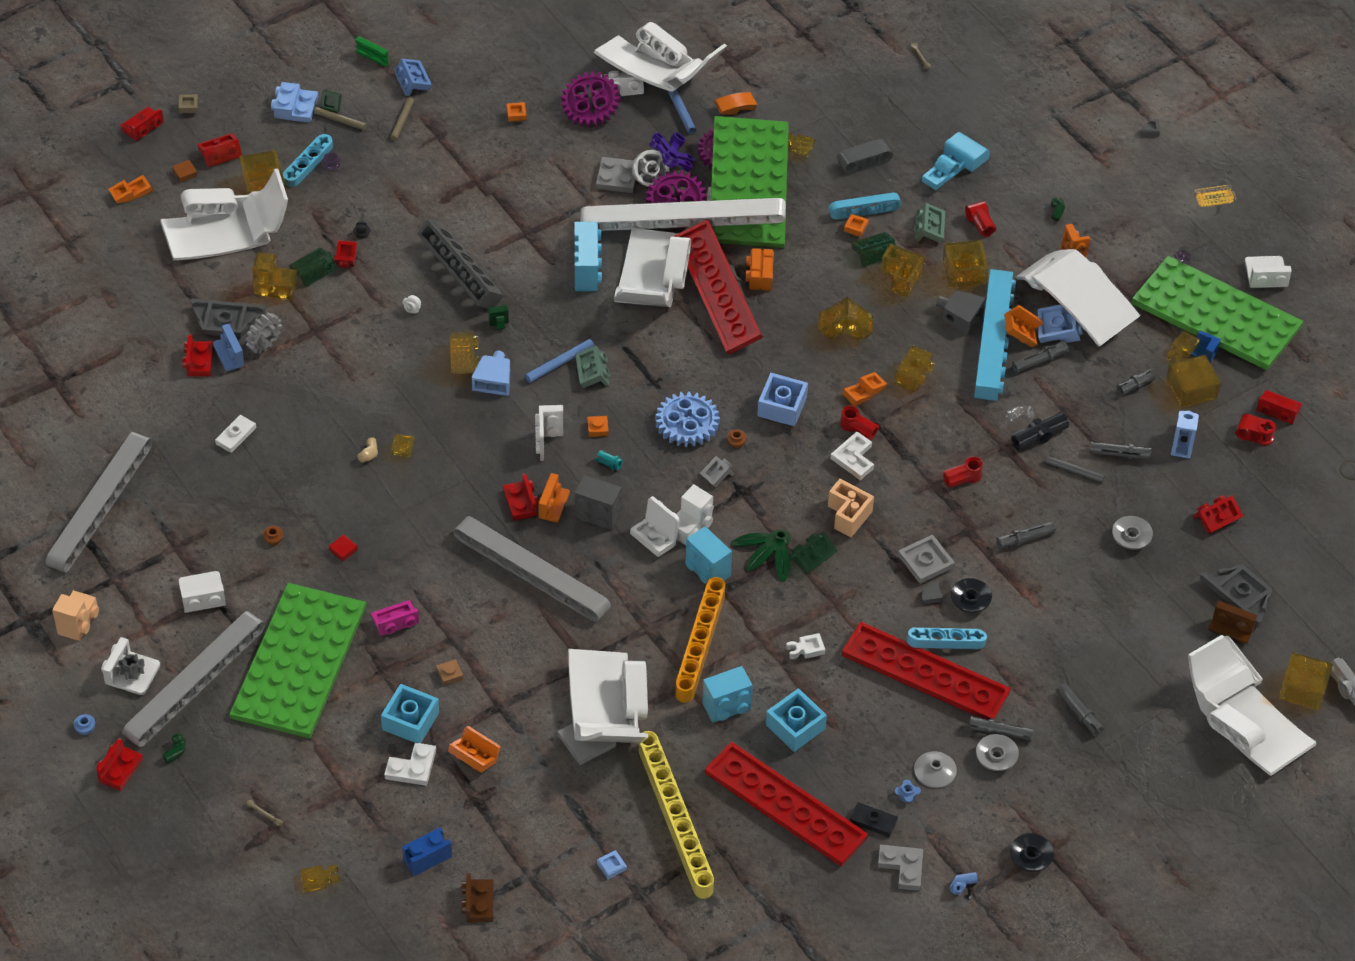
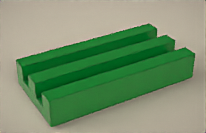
M360 36L355 39L357 43L355 45L357 48L356 53L384 67L389 64L388 50Z

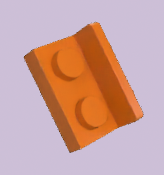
M1073 224L1065 225L1060 250L1076 249L1086 258L1091 239L1089 236L1080 237Z
M550 474L538 503L539 518L556 523L559 522L570 495V490L561 488L558 474Z

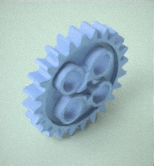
M689 391L687 396H684L682 392H680L679 397L672 394V400L666 397V402H661L660 408H657L656 428H659V434L663 433V439L669 438V443L677 441V446L681 442L684 443L685 447L688 446V443L695 447L696 442L703 445V439L710 441V436L714 437L715 431H718L720 424L719 411H716V405H712V400L706 401L705 395L699 398L698 393L691 396Z

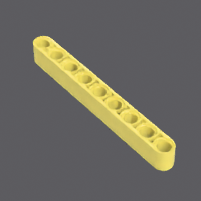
M645 731L643 733H648V738L644 742L639 743L641 760L694 894L701 899L709 898L713 894L714 888L712 871L658 736L652 731Z

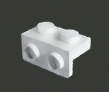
M608 72L609 80H614V84H617L621 96L644 93L642 80L625 72Z

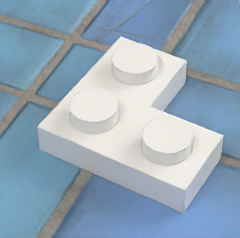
M856 432L831 453L830 459L861 481L874 469V464L862 456L872 447V442L859 432Z
M415 743L410 760L389 757L384 774L385 779L427 786L436 754V746Z

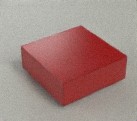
M344 534L329 545V551L341 561L346 560L358 550V546Z

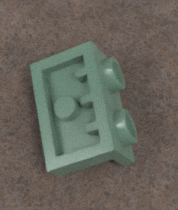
M925 203L915 213V241L919 242L924 236L941 243L944 239L945 211Z
M593 346L575 354L579 381L583 388L599 381L605 386L609 385L608 378L610 377V372L606 367L608 359L604 351L601 352L597 346Z

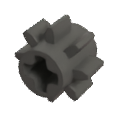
M126 654L123 660H119L120 675L125 674L126 680H137L140 674L145 673L144 659H138L137 654Z

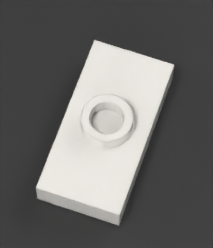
M239 415L215 439L216 445L232 453L256 429V423Z

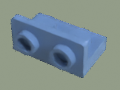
M401 58L398 66L395 68V75L405 96H410L413 89L430 90L432 84L421 61Z
M230 324L222 325L223 334L220 335L221 339L214 341L213 346L225 371L228 372L245 366L243 350Z

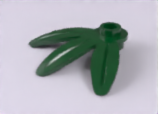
M778 529L771 534L749 533L731 542V545L734 547L763 544L751 556L746 567L747 571H753L776 551L775 564L778 577L782 582L787 580L790 558L786 546L791 540V536L787 531Z

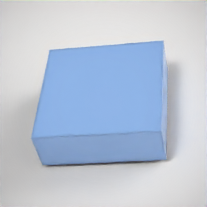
M616 850L597 859V865L607 879L627 870L626 864Z

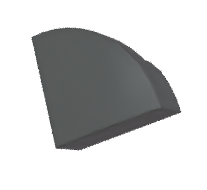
M1159 119L1150 120L1149 123L1142 127L1141 136L1159 137Z
M938 581L926 586L922 593V605L942 602L943 597Z

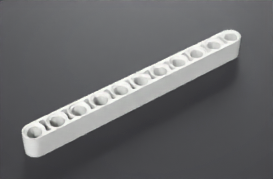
M781 198L586 206L581 209L580 222H597L598 229H601V231L630 230L631 228L692 227L706 219L709 220L711 226L781 223L786 218V202Z

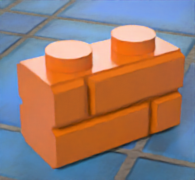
M752 248L751 256H747L746 267H749L750 270H746L745 282H749L750 290H772L773 249L761 250Z

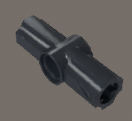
M1059 412L1044 420L1040 418L1034 419L1027 428L1011 435L1013 447L1016 450H1023L1037 442L1045 444L1054 434L1069 428L1067 416L1064 412Z

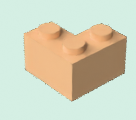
M839 479L829 491L828 507L837 511L834 529L852 538L873 512L874 496Z
M74 590L70 596L61 594L52 609L57 634L81 641L84 634L88 633L91 621L99 613L96 597Z

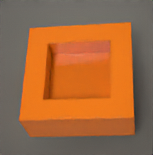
M525 102L506 104L508 122L527 120Z
M851 214L844 226V232L862 237L868 226L869 219Z
M607 416L587 417L589 437L608 436Z

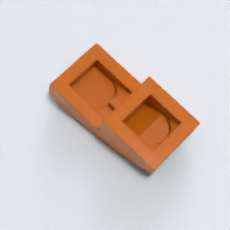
M751 92L730 94L714 101L721 115H737L739 110H755L758 105Z
M144 175L128 184L123 180L108 189L116 203L135 200L153 191Z
M876 372L860 377L859 383L844 388L842 395L855 407L877 395L887 386V383Z

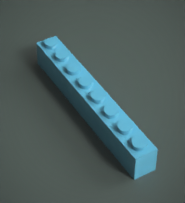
M990 269L974 398L998 401V394L1003 393L1004 382H1000V378L1004 379L1006 367H1002V364H1006L1007 352H1004V349H1008L1009 338L1006 337L1008 333L1005 329L1004 314L1011 310L1009 305L1013 306L1014 294H1011V291L1015 292L1016 280H1012L1013 272Z

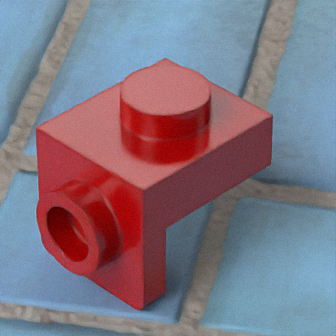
M338 240L334 261L339 267L349 268L350 266H355L357 242Z

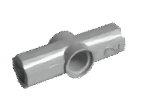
M1338 657L1332 660L1326 669L1338 683V689L1342 697L1350 699L1355 705V674L1346 662Z

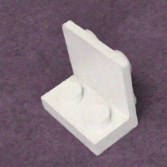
M563 405L539 406V414H535L536 454H540V461H544V437L563 436Z

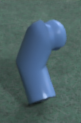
M976 872L956 875L950 885L951 892L959 895L964 891L966 885L978 883Z

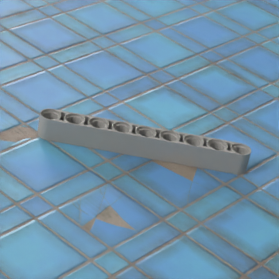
M135 432L129 434L49 551L46 558V566L65 573L70 570L149 453L152 446L151 438Z
M467 516L453 530L454 536L460 542L593 622H598L611 608L609 600L603 595L470 516Z
M248 611L244 612L125 725L122 735L136 746L143 747L263 632L265 622Z

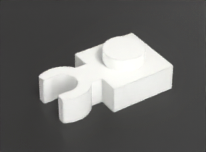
M819 633L799 637V643L794 641L786 643L787 650H795L789 653L790 659H796L801 654L804 655L805 659L825 655V647Z

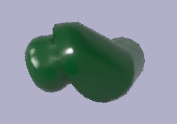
M1054 197L1051 201V207H1055L1051 218L1055 221H1060L1065 210V204L1063 199Z
M180 733L172 736V749L162 754L167 764L185 752L186 739Z

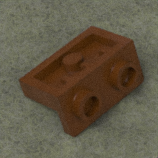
M1218 601L1208 630L1219 635L1229 636L1231 639L1243 644H1248L1255 627L1257 615Z
M466 873V881H462V895L466 894V900H462V914H466V922H493V879H471V873Z

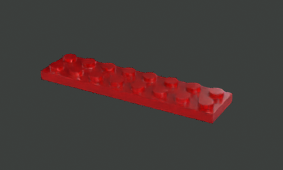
M706 219L674 235V237L691 238L688 268L727 354L730 355L762 339L763 336L709 220Z
M861 621L842 650L841 656L981 719L990 720L992 718L995 720L1011 692L1010 687L922 648L912 647L906 641Z
M732 741L705 768L707 776L841 867L868 838V833Z

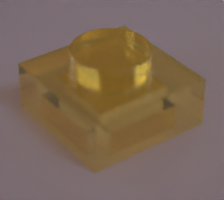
M395 434L391 454L411 457L415 436Z

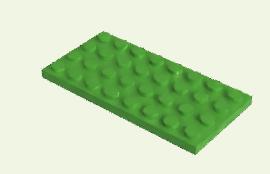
M715 116L710 201L781 198L786 202L789 122ZM786 218L781 223L712 226L719 243L784 248Z
M1167 256L1131 301V304L1196 336L1199 331H1203L1221 339L1220 348L1267 371L1301 329L1304 322L1170 256Z
M288 583L232 707L230 719L311 739L365 612L366 602Z

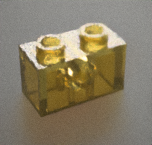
M912 345L896 370L894 384L916 392L919 386L924 385L927 373H931L934 368L935 362H932L933 353Z

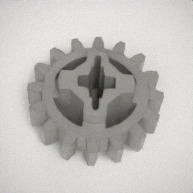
M269 312L266 315L262 314L259 319H256L255 325H251L247 332L249 336L245 339L247 341L246 346L255 353H261L262 350L267 351V348L272 347V342L277 341L281 333L279 329L282 328L280 324L282 320Z

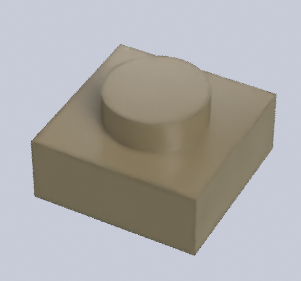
M198 94L179 95V113H198Z

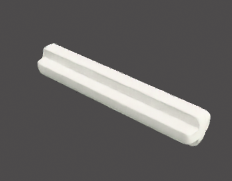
M1225 636L1239 661L1251 673L1255 681L1252 685L1254 687L1260 685L1263 680L1233 640L1229 636Z

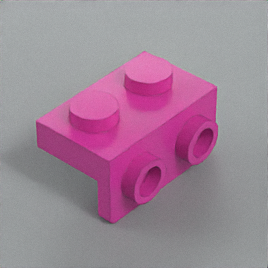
M407 600L372 612L371 618L380 636L418 624L419 612L417 608L414 609L411 601Z

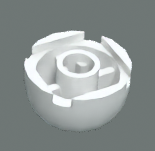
M645 150L634 159L632 173L635 180L641 185L649 187V184L653 185V179L659 181V174L666 177V171L669 172V167L662 162L663 159L660 151Z

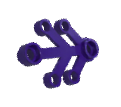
M655 132L649 145L654 150L660 151L663 159L662 162L667 167L671 168L679 165L686 172H689L693 167L692 163L695 161L693 156L688 153L677 152L678 148L682 147L686 142L684 136L674 132L670 137L669 143L671 146H669L663 135Z

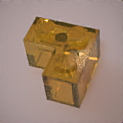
M892 244L889 245L882 257L881 272L892 276V292L909 298L924 272L925 256Z
M257 252L252 268L255 295L293 300L298 284L297 270L278 268L276 254Z
M846 297L819 313L818 331L830 340L846 332L859 342L873 334L874 316L851 298Z
M474 331L450 332L451 374L474 373L475 368H477L479 359L474 356V349H478V335L474 336Z

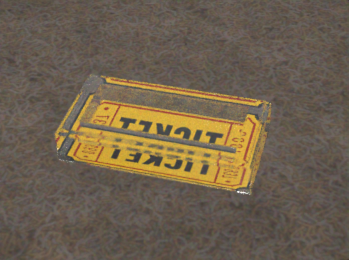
M1231 184L1195 189L1194 194L1199 207L1236 202V195Z

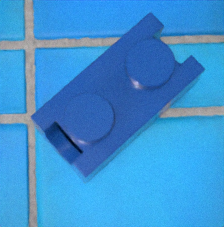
M441 827L402 846L403 861L413 876L452 857L451 842L449 839L444 840Z

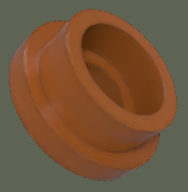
M735 429L727 434V442L733 448H741L746 443L747 436L741 430Z
M269 526L263 531V539L269 545H277L283 539V530L278 526Z

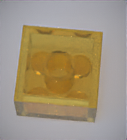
M276 150L239 156L241 175L247 195L251 192L262 190L269 181L274 169L279 170L284 185Z
M982 240L944 243L943 263L949 287L987 284L989 266Z
M1206 355L1169 364L1166 379L1181 407L1218 398L1221 382Z
M1292 652L1279 699L1320 710L1333 664Z

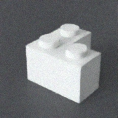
M694 484L681 497V510L676 514L680 520L677 540L685 545L686 538L704 526L709 528L713 522V496Z

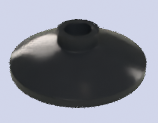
M966 578L958 581L953 586L951 599L960 610L968 613H977L985 610L990 605L992 592L983 581Z
M1027 833L1018 836L1012 842L1010 856L1019 868L1029 872H1038L1046 869L1051 864L1054 850L1051 843L1043 836Z

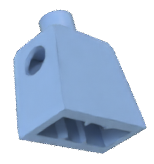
M495 351L493 356H482L472 375V391L509 396L510 360L504 358L505 354L502 351Z
M1179 411L1171 455L1191 458L1199 418L1198 414L1192 411ZM1181 436H1186L1188 438L1187 442H1181Z

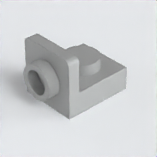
M717 456L700 472L715 488L728 474L733 476L735 473L731 470L732 465L725 458L720 460Z

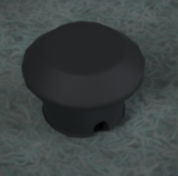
M359 221L356 223L353 232L357 237H366L370 234V228L365 221Z

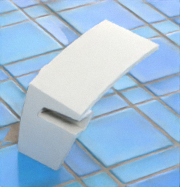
M649 22L637 30L636 37L640 41L637 47L618 35L597 48L594 53L614 67L639 80L673 92L714 62L727 45L724 43L703 61L699 58L693 60L687 55V49L683 44L655 23Z
M274 169L269 181L262 190L251 192L248 195L235 196L233 190L229 188L188 189L181 193V201L187 217L160 220L173 260L219 256L268 244L271 241L268 233H277L288 202L279 170Z
M631 228L619 287L615 291L614 302L671 308L675 289L684 288L691 249V238L674 237L678 233Z
M1076 249L1058 250L1049 253L1015 277L1017 280H1026L1032 288L1041 291L1045 289L1076 319L1098 347L1140 317L1139 313L1112 284L1096 263L1090 262Z
M1223 635L1188 654L1190 674L1200 710L1206 715L1209 725L1227 738L1263 771L1272 776L1316 746V741L1291 723L1252 685L1255 681L1251 673L1239 661L1231 645Z
M568 649L570 699L575 740L621 743L644 742L648 738V733H639L638 720H646L648 714L646 662L628 661L627 653Z

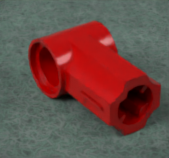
M985 201L965 206V214L968 221L974 223L981 236L989 237L996 232V226L989 216V209Z
M845 406L842 409L840 427L844 431L859 432L868 440H872L879 430V425L860 415L859 410L854 406Z
M973 456L967 458L964 464L943 471L942 475L946 486L951 488L965 482L976 483L982 478L983 462L980 458Z

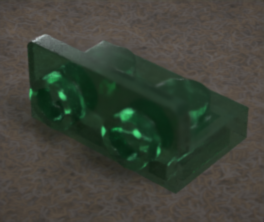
M887 232L851 242L852 249L860 255L862 266L897 256L895 239Z
M318 248L288 265L292 273L301 277L304 286H309L337 269L332 254L322 248Z
M824 532L818 536L816 533L805 539L807 544L804 546L798 544L790 550L792 552V555L789 556L790 561L794 559L805 575L838 551Z

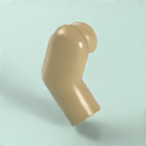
M368 438L366 440L367 448L363 449L357 456L360 462L370 461L377 456L378 450L375 438Z

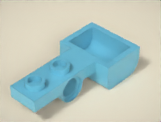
M957 132L945 142L943 155L937 159L935 166L922 176V182L937 190L964 168L970 172L976 170L989 159L990 150L961 132Z

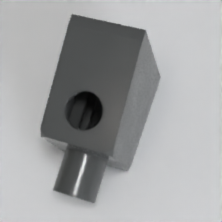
M957 290L954 291L950 299L940 295L936 306L943 309L942 319L944 322L968 335L984 311L985 298Z

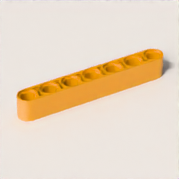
M719 577L709 579L706 584L676 680V698L682 703L692 701L695 696L725 599V582Z

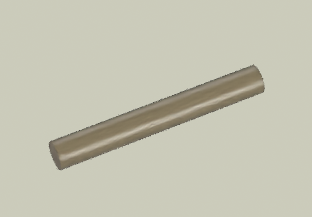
M411 97L407 98L390 136V139L393 141L398 139L412 108L414 99Z
M318 107L314 109V114L361 130L366 129V123Z

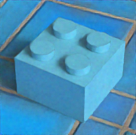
M704 526L686 538L685 563L688 569L694 571L705 584L713 577L726 580L731 576L732 551Z
M742 666L703 679L702 704L712 723L726 720L736 714H743L751 709L753 685Z
M400 684L381 714L382 730L411 742L421 743L439 714V699Z
M799 688L767 710L766 726L793 752L826 729L827 715Z

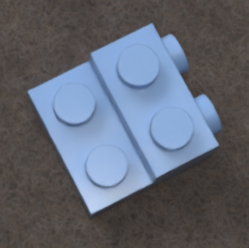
M282 82L280 87L277 86L275 91V97L277 98L271 102L274 118L311 123L319 97L318 92L300 89V84Z
M1061 304L1038 309V318L1043 320V325L1038 327L1040 343L1059 339L1060 342L1065 341L1066 343L1080 341V335L1084 334L1083 327Z

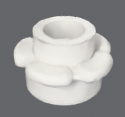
M414 295L408 296V298L403 300L404 309L409 313H418L421 307L420 299Z

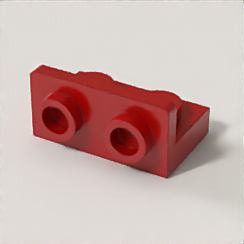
M148 106L121 124V130L134 141H137L164 123L162 110L158 108L154 111Z
M232 133L197 144L198 151L204 156L207 167L242 156L239 140Z
M188 334V341L184 342L186 357L182 359L183 368H186L187 376H211L213 341H193L192 334Z
M1265 390L1259 398L1256 411L1294 424L1302 403Z
M522 474L521 482L503 485V492L513 521L537 516L539 500L537 495H533V482L528 480L527 474Z
M1222 495L1213 500L1215 504L1209 506L1206 503L1198 507V512L1193 515L1194 519L1200 518L1208 534L1243 517L1233 495L1227 498Z
M118 738L115 744L109 747L106 757L96 767L98 781L121 791L142 762L143 754L124 747L123 740Z

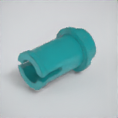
M603 450L598 452L597 455L600 458L596 457V462L610 467L613 471H618L621 468L623 460L620 459V456H613Z

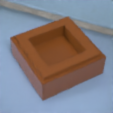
M190 160L172 166V170L180 183L198 176Z

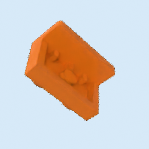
M1020 305L1004 314L1005 329L1009 335L1014 336L1021 343H1025L1031 348L1038 344L1035 329L1043 325V320Z
M470 726L464 728L462 737L449 745L448 752L482 773L496 764L501 747Z

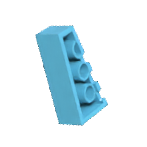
M575 222V291H598V284H602V272H598V269H602V258H598V255L602 254L601 243H598V241H601V229H598L597 222Z

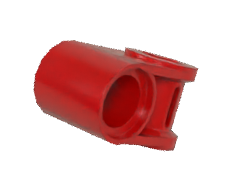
M1244 414L1241 416L1235 433L1242 440L1267 446L1274 441L1273 433L1275 432L1276 425L1271 420L1255 417L1251 414Z

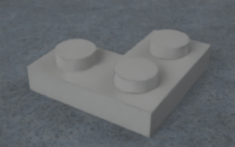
M880 845L878 868L900 870L898 889L920 891L923 849Z

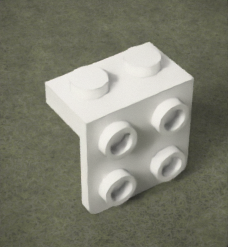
M1281 256L1245 258L1250 288L1288 287L1292 272L1291 266H1284Z
M652 496L648 499L645 519L632 527L630 534L657 557H660L676 546L680 520L674 512L670 511L661 501Z
M218 571L181 577L179 579L185 613L226 605L223 584Z
M120 637L118 643L113 645L110 657L103 662L101 668L105 684L138 695H144L160 668V662L156 659L137 654L138 659H144L145 673L140 674L137 680H126L125 674L120 675L119 660H123L126 654L135 655L137 653L130 651L128 639Z

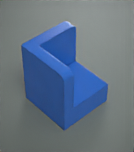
M1199 331L1196 343L1189 355L1211 364L1218 352L1221 339Z

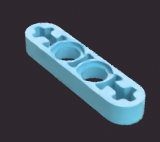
M327 134L319 135L283 172V182L286 186H297L332 150V137ZM310 153H317V154H318V155L315 156V157L309 156ZM300 164L307 165L305 168H299L298 166Z
M887 193L835 201L829 205L828 209L831 218L844 219L849 218L851 214L864 216L895 211L901 207V200L897 193Z
M911 628L908 631L906 641L915 648L982 649L985 646L987 634L980 629ZM933 636L939 637V638H941V640H937V639H934V638H932V637H933ZM952 637H958V638H960L961 640H956V639H953Z

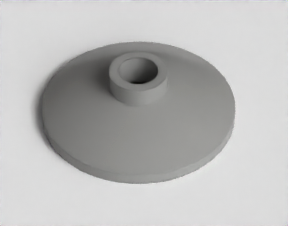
M1125 516L1114 523L1112 535L1120 546L1137 550L1146 547L1151 542L1153 530L1144 519L1136 516Z
M992 734L979 741L976 747V756L985 768L993 771H1005L1016 764L1019 751L1015 742L1009 737Z
M937 751L922 754L914 765V774L917 780L924 786L934 789L950 785L957 773L956 764L953 759Z

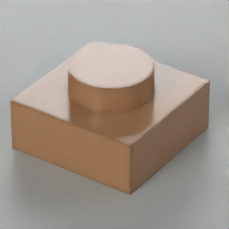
M456 659L436 665V670L443 686L464 680L463 673Z

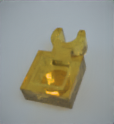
M788 132V147H791V151L809 156L815 145V139L801 134L794 137Z
M1183 331L1172 344V350L1167 353V359L1170 361L1172 357H1177L1175 361L1179 365L1182 362L1183 355L1189 357L1200 344L1199 339Z
M321 865L300 869L304 893L326 888L325 882L339 883L340 875H331L338 872L337 865H331L326 870H322Z

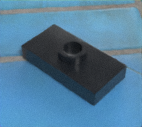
M857 802L850 818V822L854 825L887 837L891 836L898 821V816Z

